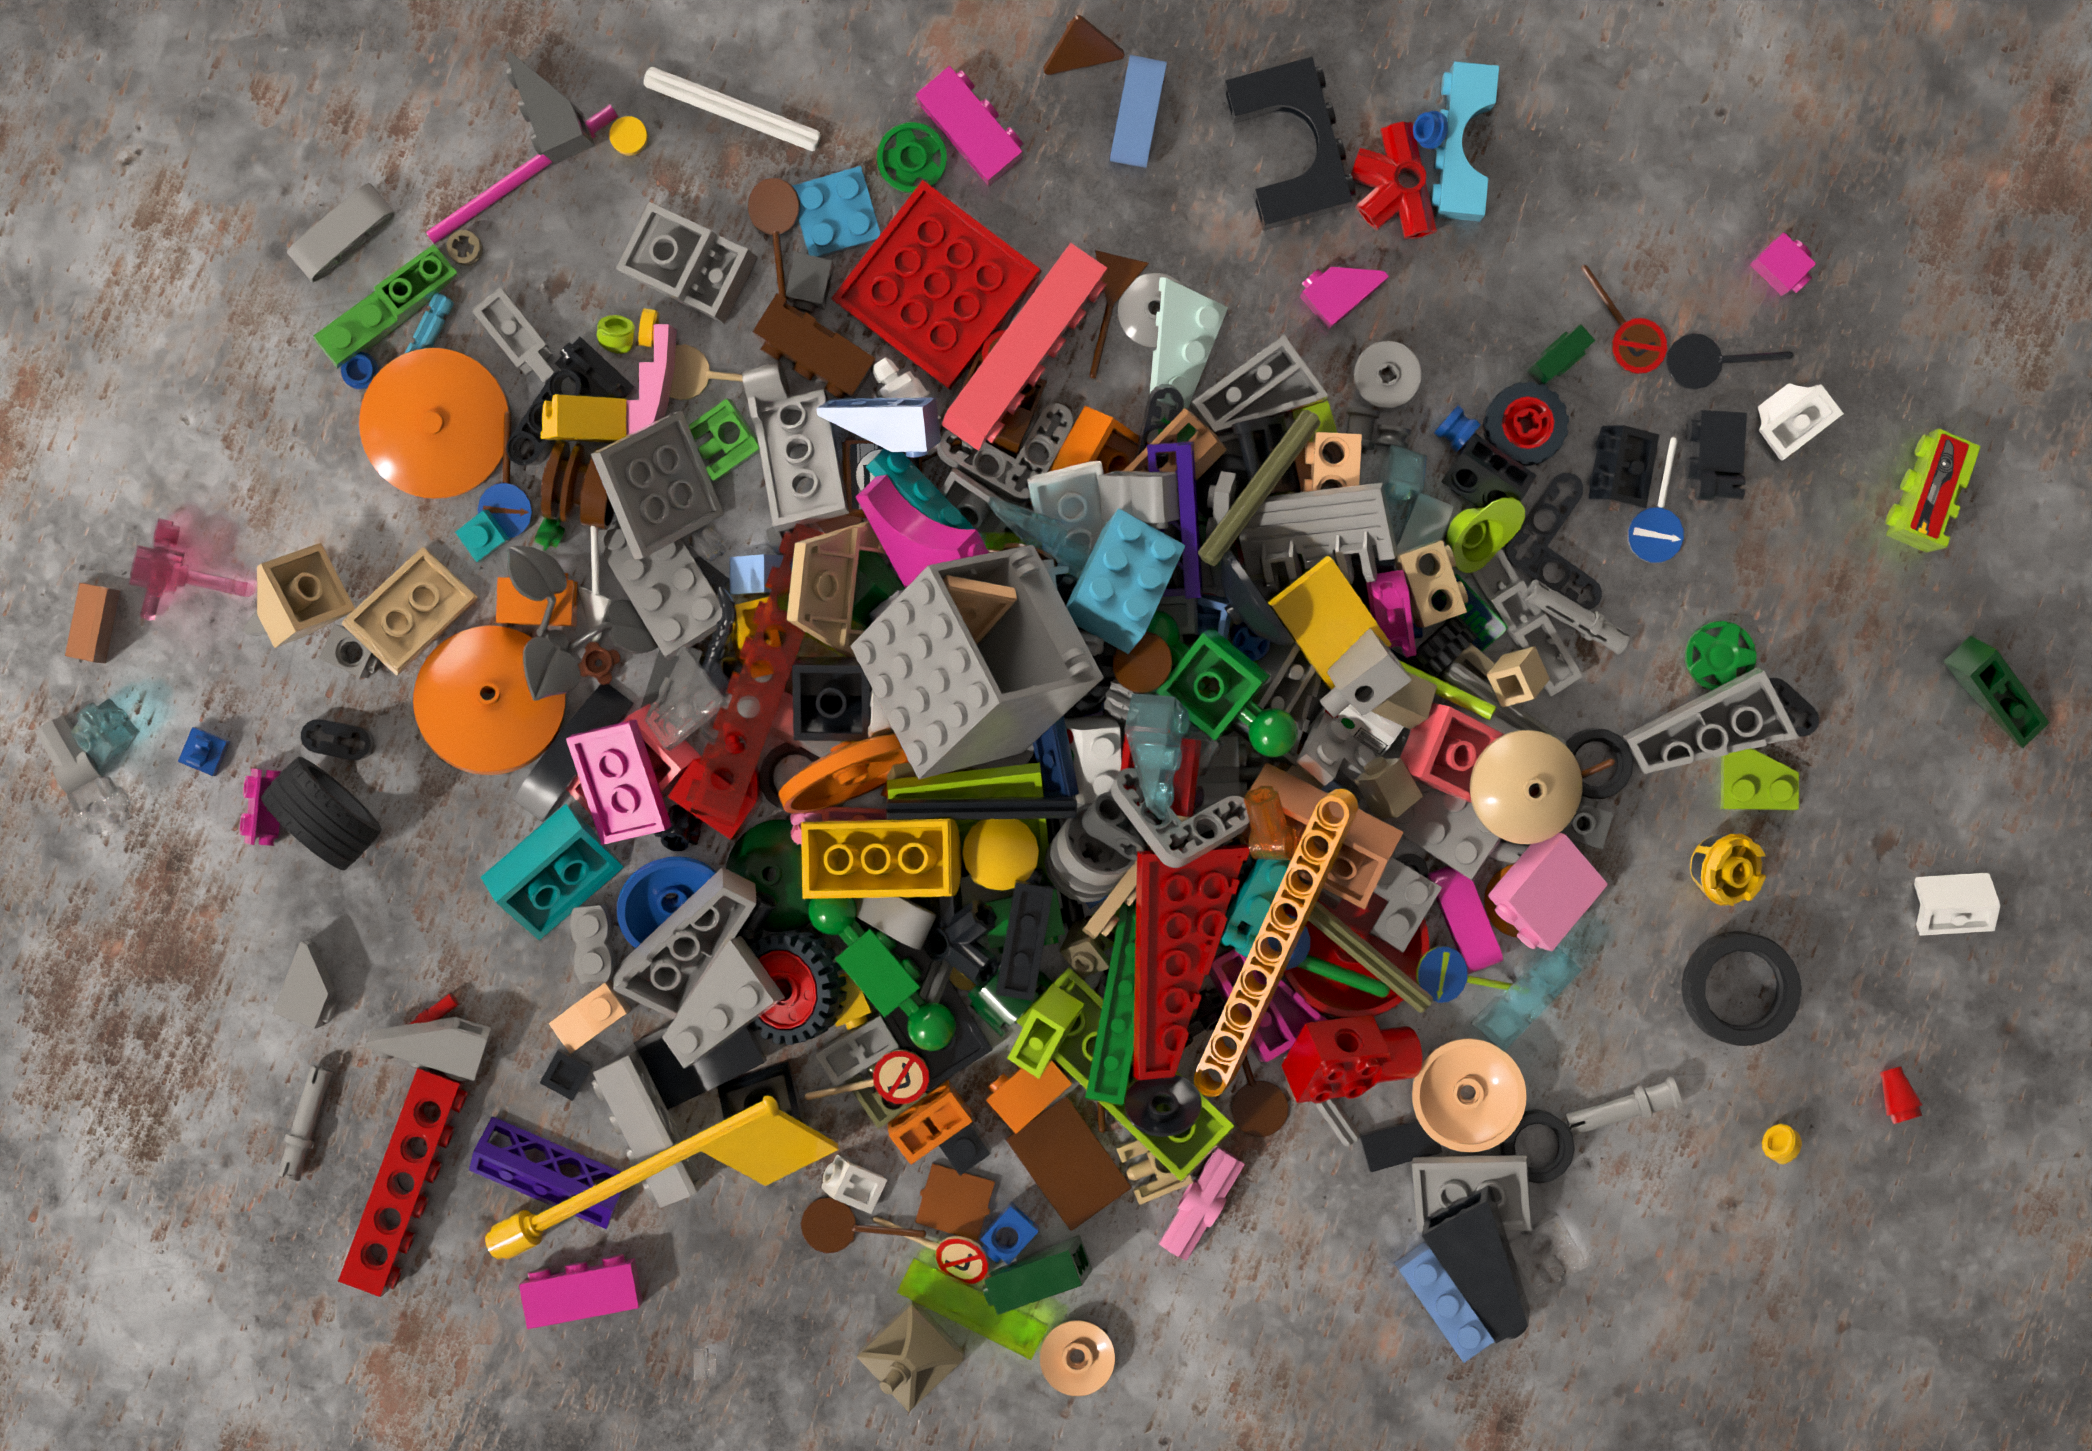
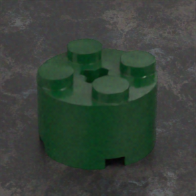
M998 969L997 974L986 985H976L968 993L967 996L972 1000L969 1006L1000 1037L1005 1036L1009 1032L1005 1025L1007 1024L1010 1027L1013 1023L1017 1024L1016 1021L1044 993L1040 988L1044 986L1048 989L1054 983L1040 969L1034 1001L996 995Z

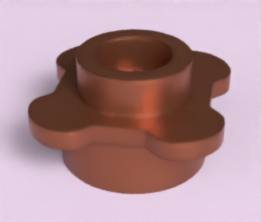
M597 642L588 643L585 647L586 652L582 657V662L578 664L581 676H591L596 678L600 684L606 685L612 681L611 673L614 666L620 662V654L614 649L608 651L600 647ZM597 660L602 661V665L599 667L595 665Z

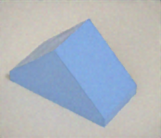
M762 554L730 557V595H789L794 556Z

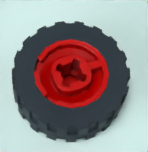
M1530 381L1515 383L1498 393L1488 405L1485 411L1486 416L1483 419L1485 440H1488L1490 444L1521 465H1524V467L1540 464L1552 457L1564 444L1563 441L1569 431L1567 429L1569 415L1567 416L1565 410L1567 407L1558 398L1559 395L1555 391L1549 390L1548 386L1544 384L1538 385Z

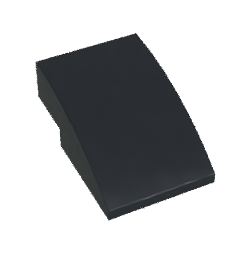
M670 1025L634 1042L667 1110L767 1061L752 1029L748 1025L700 1061L686 1068H683L662 1038Z

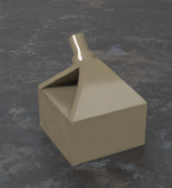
M913 1297L859 1349L857 1358L880 1381V1389L886 1394H892L910 1412L964 1360L965 1351Z

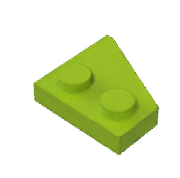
M1751 748L1721 756V809L1799 810V772Z

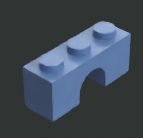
M1425 1241L1394 1262L1463 1363L1495 1342Z

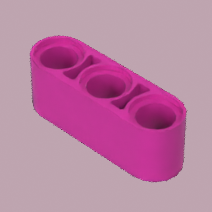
M1445 866L1428 873V879L1442 887L1436 900L1455 948L1465 960L1467 974H1472L1502 962V952L1474 882L1450 866Z

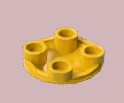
M982 819L971 828L966 836L962 855L965 867L975 883L983 885L988 889L1004 891L1014 888L1015 880L1026 882L1037 866L1039 849L1036 837L1029 827L1020 820Z

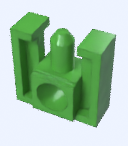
M726 398L688 425L695 442L709 431L714 435L713 438L698 448L702 460L709 459L722 449L727 454L711 466L706 467L707 473L713 481H719L760 452L758 438L731 399ZM734 422L740 429V436L736 442L730 444L724 437V430L727 425Z

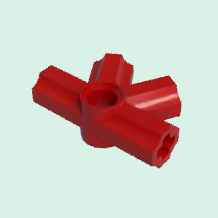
M1402 121L1380 129L1386 155L1363 148L1359 149L1351 175L1354 182L1375 188L1356 205V209L1361 217L1371 227L1378 231L1394 215L1399 213L1404 240L1418 239L1436 233L1437 229L1426 185V171L1424 166H1422L1417 140L1413 135V122ZM1404 173L1413 174L1417 177L1418 185L1413 188L1403 187L1398 178Z

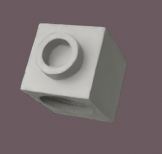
M334 624L319 659L362 678H368L370 673L375 674L382 663L344 626ZM357 642L362 647L363 655L358 662L353 664L347 658V649L351 644Z

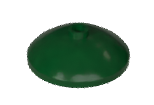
M769 820L750 828L735 843L726 863L727 870L755 883L756 892H766L776 900V907L763 925V930L765 931L797 930L811 922L808 914L811 899H803L802 845H797L792 840L791 830L793 825H791V820ZM773 867L776 870V877L774 880L769 881L767 879V871Z

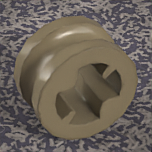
M458 230L448 238L447 252L457 264L471 266L480 260L483 253V245L473 232ZM462 239H468L469 244L474 247L472 254L466 252L468 257H461V253L455 249L458 242L463 244Z

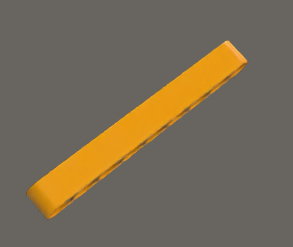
M1335 789L1318 802L1195 1071V1087L1204 1096L1216 1097L1222 1094L1238 1074L1357 814V799L1348 790ZM1330 801L1338 802L1343 807V818L1336 817L1331 813L1329 809ZM1318 835L1326 839L1329 846L1328 851H1320L1315 846L1314 836ZM1303 869L1311 874L1313 885H1306L1300 880L1299 870ZM1284 903L1295 907L1298 914L1297 918L1293 919L1285 914L1283 909ZM1268 937H1274L1280 941L1282 952L1274 951L1270 947ZM1253 970L1261 971L1266 976V985L1260 984L1255 980ZM1238 1003L1246 1004L1252 1012V1017L1242 1015L1239 1011ZM1223 1036L1231 1037L1236 1042L1237 1050L1228 1048L1224 1043ZM1209 1069L1218 1071L1222 1077V1082L1213 1080L1209 1075Z

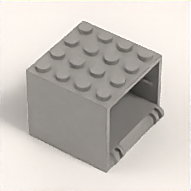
M1034 545L928 565L851 645L856 659L861 665L873 693L886 714L890 726L894 730L918 779L1023 753L1104 678ZM946 575L1015 588L1017 600L977 645L943 582Z

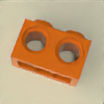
M948 1079L887 1124L889 1137L910 1165H912L969 1125L973 1120L970 1107Z

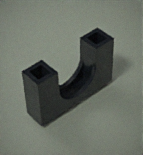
M1313 57L1225 80L1223 89L1233 124L1267 114L1286 113L1302 120L1309 127L1315 139V161L1305 173L1293 179L1255 189L1253 198L1263 231L1349 208L1352 203L1351 197L1356 196L1352 175H1345L1341 162L1346 160L1342 139H1335L1332 124H1336L1334 108L1331 102L1325 103L1322 88H1326L1324 72L1321 65L1315 67Z

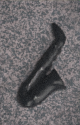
M724 587L718 588V601L722 608V617L716 624L717 629L712 634L713 639L708 644L706 658L699 674L695 677L692 688L693 699L702 709L712 710L719 706L723 699L729 695L730 690L735 686H741L746 683L748 677L747 671L740 661L734 657H726L729 653L727 644L730 643V635L734 632L733 624L736 619V610L732 597Z

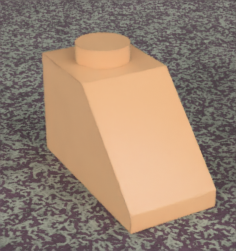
M612 980L603 983L549 1023L570 1054L632 1011L623 996L613 990L614 983Z

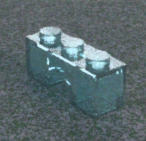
M1556 946L1553 951L1541 948L1522 968L1524 971L1515 983L1502 995L1495 996L1472 1020L1471 1024L1503 1052L1581 972L1582 969L1559 947Z

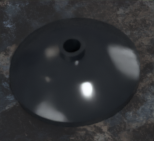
M1228 549L1220 560L1221 584L1230 602L1224 609L1236 626L1244 622L1260 638L1281 646H1290L1295 642L1271 609L1232 551Z

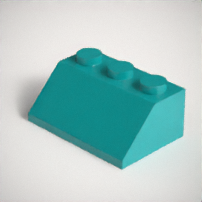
M565 804L480 878L494 901L535 938L541 940L570 915L573 908L579 907L621 871L624 866L605 844H601L599 836L573 809Z

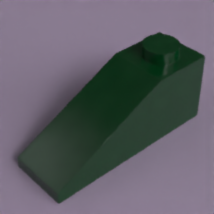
M1970 635L1944 660V663L1960 685L2019 747L2024 748L2050 723L1997 649Z

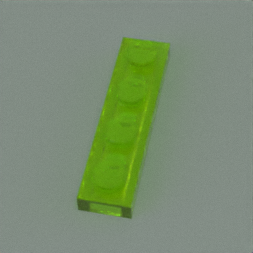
M913 1257L896 1292L1029 1360H1032L1048 1328L1047 1323L1017 1308L997 1315L995 1307H990L986 1302L983 1291L916 1257Z

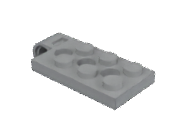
M780 362L743 371V385L748 399L750 416L756 427L773 528L779 532L849 514L833 423L817 415V407L829 400L826 391L821 389L791 397L787 377ZM794 410L802 412L798 423L794 425L784 424L785 416L789 412ZM796 445H808V451L801 459L790 458V452ZM802 479H814L813 488L809 492L804 494L796 492L797 484Z

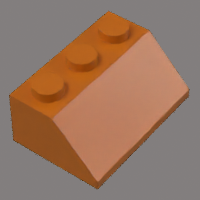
M1084 406L1048 472L1090 461H1101L1104 474L1124 471L1134 461L1139 435L1115 418Z

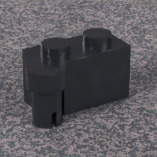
M1701 410L1694 414V419L1689 420L1687 438L1688 442H1693L1692 457L1688 456L1686 460L1685 476L1686 479H1691L1690 489H1695L1696 500L1712 501L1714 498L1743 500L1745 489L1740 487L1746 485L1745 476H1742V474L1744 473L1747 413Z

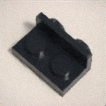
M1625 425L1602 426L1596 442L1597 453L1594 469L1589 481V499L1610 501L1635 508H1647L1660 435Z

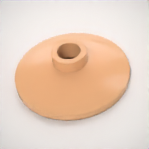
M1072 1320L1059 1324L1048 1333L1040 1350V1366L1045 1379L1054 1389L1070 1396H1085L1102 1388L1112 1375L1115 1365V1352L1110 1338L1100 1327L1088 1321ZM1075 1349L1083 1351L1085 1355L1084 1359L1080 1362H1074L1070 1358L1071 1352Z

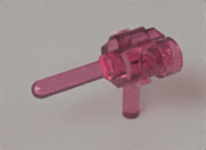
M158 518L151 548L139 545L136 547L129 576V585L147 588L140 612L141 618L145 620L155 619L163 592L175 594L177 586L185 587V584L242 597H250L254 593V587L251 583L189 570V565L183 564L185 552L169 549V547L176 548L180 533V526L173 525L174 521Z

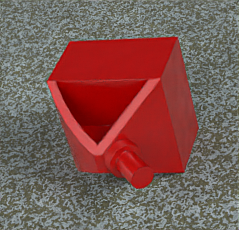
M737 724L722 726L726 745L722 747L723 754L693 759L668 795V798L730 840L738 839L763 802L759 771L752 754L745 749L744 743H740Z

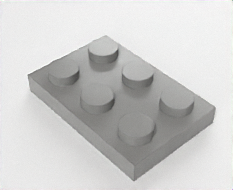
M1527 1155L1413 1157L1412 1172L1417 1232L1423 1231L1424 1219L1487 1185L1493 1191L1505 1231H1531Z

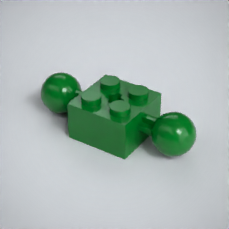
M1155 611L1146 632L1154 633L1165 640L1171 650L1173 664L1176 666L1166 682L1156 692L1214 741L1224 735L1233 722L1239 718L1249 727V739L1257 752L1268 757H1279L1288 753L1294 747L1298 738V728L1294 718L1282 709L1268 708L1263 710L1252 700L1271 676L1213 628L1203 632L1191 648L1187 647L1179 640L1180 631L1175 619L1164 611ZM1212 677L1219 681L1220 688L1214 691L1209 688L1211 684L1209 678Z
M854 898L811 899L808 908L811 923L824 934L839 935L847 944L848 948L836 957L835 960L879 1012L886 1017L899 1006L909 1017L907 1030L910 1039L916 1046L927 1051H936L946 1047L955 1035V1018L946 1006L936 1002L926 1003L916 990L923 983L919 979L923 972L909 956L903 960L894 950L898 945L897 941L882 931H878L875 927H871L866 932L855 920L857 906Z

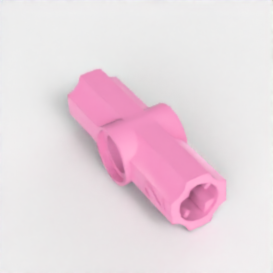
M1218 1146L1212 1152L1213 1154L1206 1162L1197 1180L1194 1179L1193 1183L1184 1192L1177 1206L1179 1210L1159 1241V1245L1167 1251L1186 1261L1191 1256L1206 1228H1210L1221 1213L1227 1200L1225 1197L1245 1165L1236 1156Z

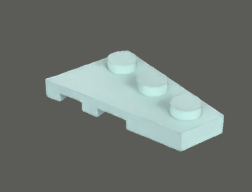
M1160 277L1159 291H1162L1160 312H1157L1156 326H1159L1157 349L1153 351L1150 393L1156 386L1161 384L1172 385L1181 393L1184 400V408L1188 410L1228 307L1168 278ZM1166 393L1164 399H1157L1169 406H1174L1176 403L1171 399L1170 393Z

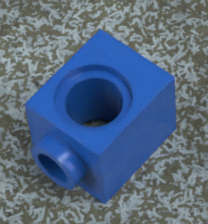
M1010 1202L981 1234L980 1240L984 1243L982 1248L996 1263H999L1002 1259L1009 1265L1039 1232V1226L1013 1202ZM1003 1227H1011L1016 1230L1018 1239L1011 1245H1004L996 1237L998 1230Z

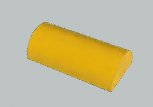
M953 819L801 822L803 899L955 896L958 891L961 878L962 853L959 830Z

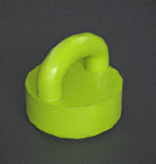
M609 315L603 317L597 324L596 336L598 342L609 352L616 354L628 353L632 348L635 326L632 321L623 316Z

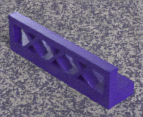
M1194 442L1148 444L1149 472H1162L1157 468L1156 452L1176 451L1177 470L1175 473L1178 476L1180 523L1173 520L1168 522V526L1173 524L1181 531L1182 544L1185 545L1182 552L1183 562L1179 559L1177 563L1184 570L1185 587L1166 588L1162 597L1185 596V599L1201 598L1203 582L1201 557L1198 554L1200 550ZM1167 528L1157 530L1164 532Z
M493 1116L473 1151L469 1167L471 1172L551 1206H555L595 1186L594 1180L601 1178L609 1179L621 1173L619 1170ZM494 1131L508 1136L512 1146L499 1148L488 1142ZM536 1148L544 1152L547 1160L534 1163L527 1160L524 1151ZM571 1163L578 1166L581 1175L569 1178L562 1175L558 1166ZM623 1191L574 1216L607 1230Z

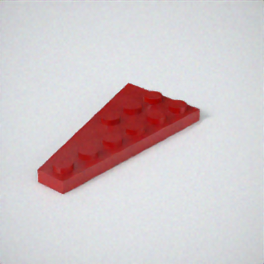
M1246 844L1218 846L1179 868L1165 865L1153 850L1137 851L1133 1076L1138 1080L1175 1077L1189 1035L1187 1028L1194 1008H1198L1202 996L1199 992L1205 975H1209L1227 921L1225 914L1231 896L1236 894L1240 882L1237 878L1243 860H1247L1251 849Z

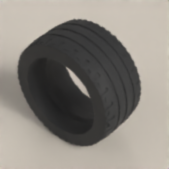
M297 757L268 786L261 797L262 802L270 813L289 833L315 855L340 870H346L369 848L382 831L375 817L354 795L323 769L303 757Z
M1743 931L1722 933L1701 944L1691 955L1684 968L1681 987L1684 1005L1693 1022L1710 1037L1736 1046L1761 1044L1781 1034L1795 1018L1802 995L1800 975L1789 954L1773 940L1759 934ZM1736 951L1751 952L1763 958L1772 968L1776 979L1775 999L1769 1011L1760 1020L1748 1025H1731L1719 1019L1709 1008L1705 996L1706 979L1712 966L1723 956Z

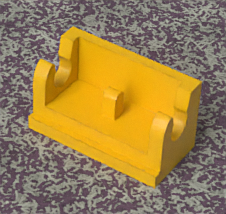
M557 394L553 395L552 401H544L541 439L612 443L626 436V399Z

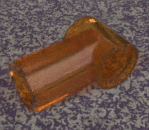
M1259 786L1257 789L1248 791L1244 797V803L1252 828L1249 836L1251 856L1254 859L1292 860L1298 847V834L1295 827L1287 826L1279 793L1274 791L1273 786Z

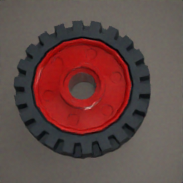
M801 930L781 931L763 937L749 946L785 996L783 1000L748 1025L753 1031L762 1030L760 1037L765 1040L773 1038L772 1043L793 1045L811 1040L834 1026L838 1021L836 1017L842 1014L844 1006L839 1003L846 1000L847 992L840 990V987L847 985L846 976L839 977L837 973L843 968L838 962L833 963L832 961L837 955L832 948L825 950L824 947L827 943L821 938L814 939L815 934L801 933ZM788 982H789V983L791 984V986H792V992L790 991V989H789V987H788Z

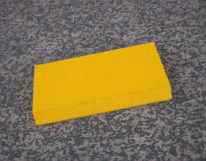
M1326 556L1268 602L1271 609L1330 690L1336 686L1327 673L1329 668L1369 628L1374 631L1387 647L1392 645L1334 560L1329 556Z

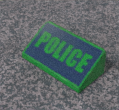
M1455 574L1456 581L1462 582L1468 596V602L1464 603L1467 612L1459 616L1476 633L1477 637L1472 644L1483 652L1508 629V626L1458 574ZM1441 590L1434 593L1431 598V603L1435 610L1441 611L1447 603L1446 595Z

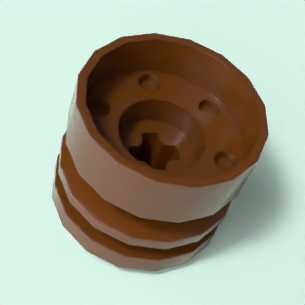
M558 440L551 451L542 477V516L553 520L560 509L561 521L568 523L576 507L580 508V522L582 526H595L598 529L607 531L615 512L592 456L589 463H585V448L583 445L576 444L570 454V444L566 441Z

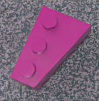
M1230 947L1215 956L1209 972V976L1225 1003H1227L1247 959L1237 953L1234 947ZM1253 970L1255 980L1260 984L1266 985V976L1261 971ZM1280 980L1250 1045L1259 1062H1269L1289 1050L1305 1023L1327 1020L1282 980ZM1238 1003L1240 1013L1246 1017H1252L1250 1008L1246 1004Z

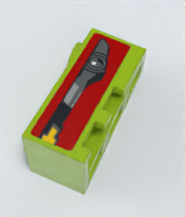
M1942 429L1931 431L1928 436L1924 434L1915 449V455L1918 456L1913 470L1909 469L1901 482L1900 490L1904 491L1899 504H1893L1887 515L1885 524L1889 525L1886 536L1926 553L1947 548L1950 537L1944 535V531L1950 517L1956 519L1960 506L1956 505L1962 488L1968 486L1981 446Z

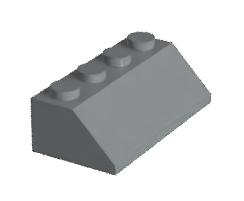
M637 1050L593 1072L596 1078L592 1081L593 1088L601 1101L607 1100L613 1112L609 1115L610 1122L618 1135L624 1134L630 1146L626 1148V1153L632 1166L684 1141ZM692 1156L647 1178L642 1184L652 1203L657 1201L660 1208L697 1193L705 1182Z

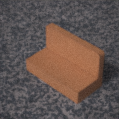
M79 583L65 656L106 664L120 590Z

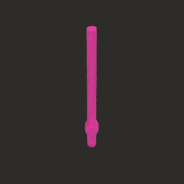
M610 104L586 120L593 139L596 137L594 133L619 117ZM537 154L426 231L428 237L436 244L550 165L552 161L544 154L541 156Z

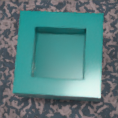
M488 509L482 510L455 531L476 562L483 561L510 540Z

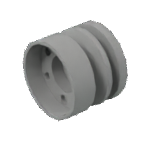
M1093 803L1079 807L1077 809V816L1067 819L1047 847L1044 860L1047 876L1055 888L1068 898L1081 902L1099 901L1108 896L1135 863V860L1124 857L1117 850L1097 838L1091 837L1085 831L1082 825V817ZM1100 812L1105 819L1110 820L1105 813Z

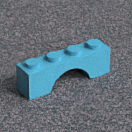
M1454 61L1450 72L1443 73L1441 95H1447L1446 110L1440 109V112L1447 118L1448 133L1442 147L1438 146L1435 151L1434 169H1440L1439 184L1433 183L1430 199L1431 206L1436 207L1437 218L1480 222L1485 216L1488 177L1477 172L1467 161L1463 152L1462 136L1466 124L1471 119L1491 111L1496 104L1499 66Z

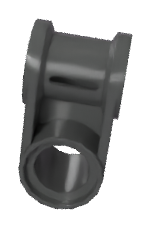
M1111 792L1099 795L1083 814L1082 825L1085 831L1091 837L1097 838L1114 848L1124 857L1137 861V851H1149L1147 842L1116 803ZM1144 811V817L1149 823L1160 825L1157 817ZM1100 812L1105 813L1110 820L1105 819Z

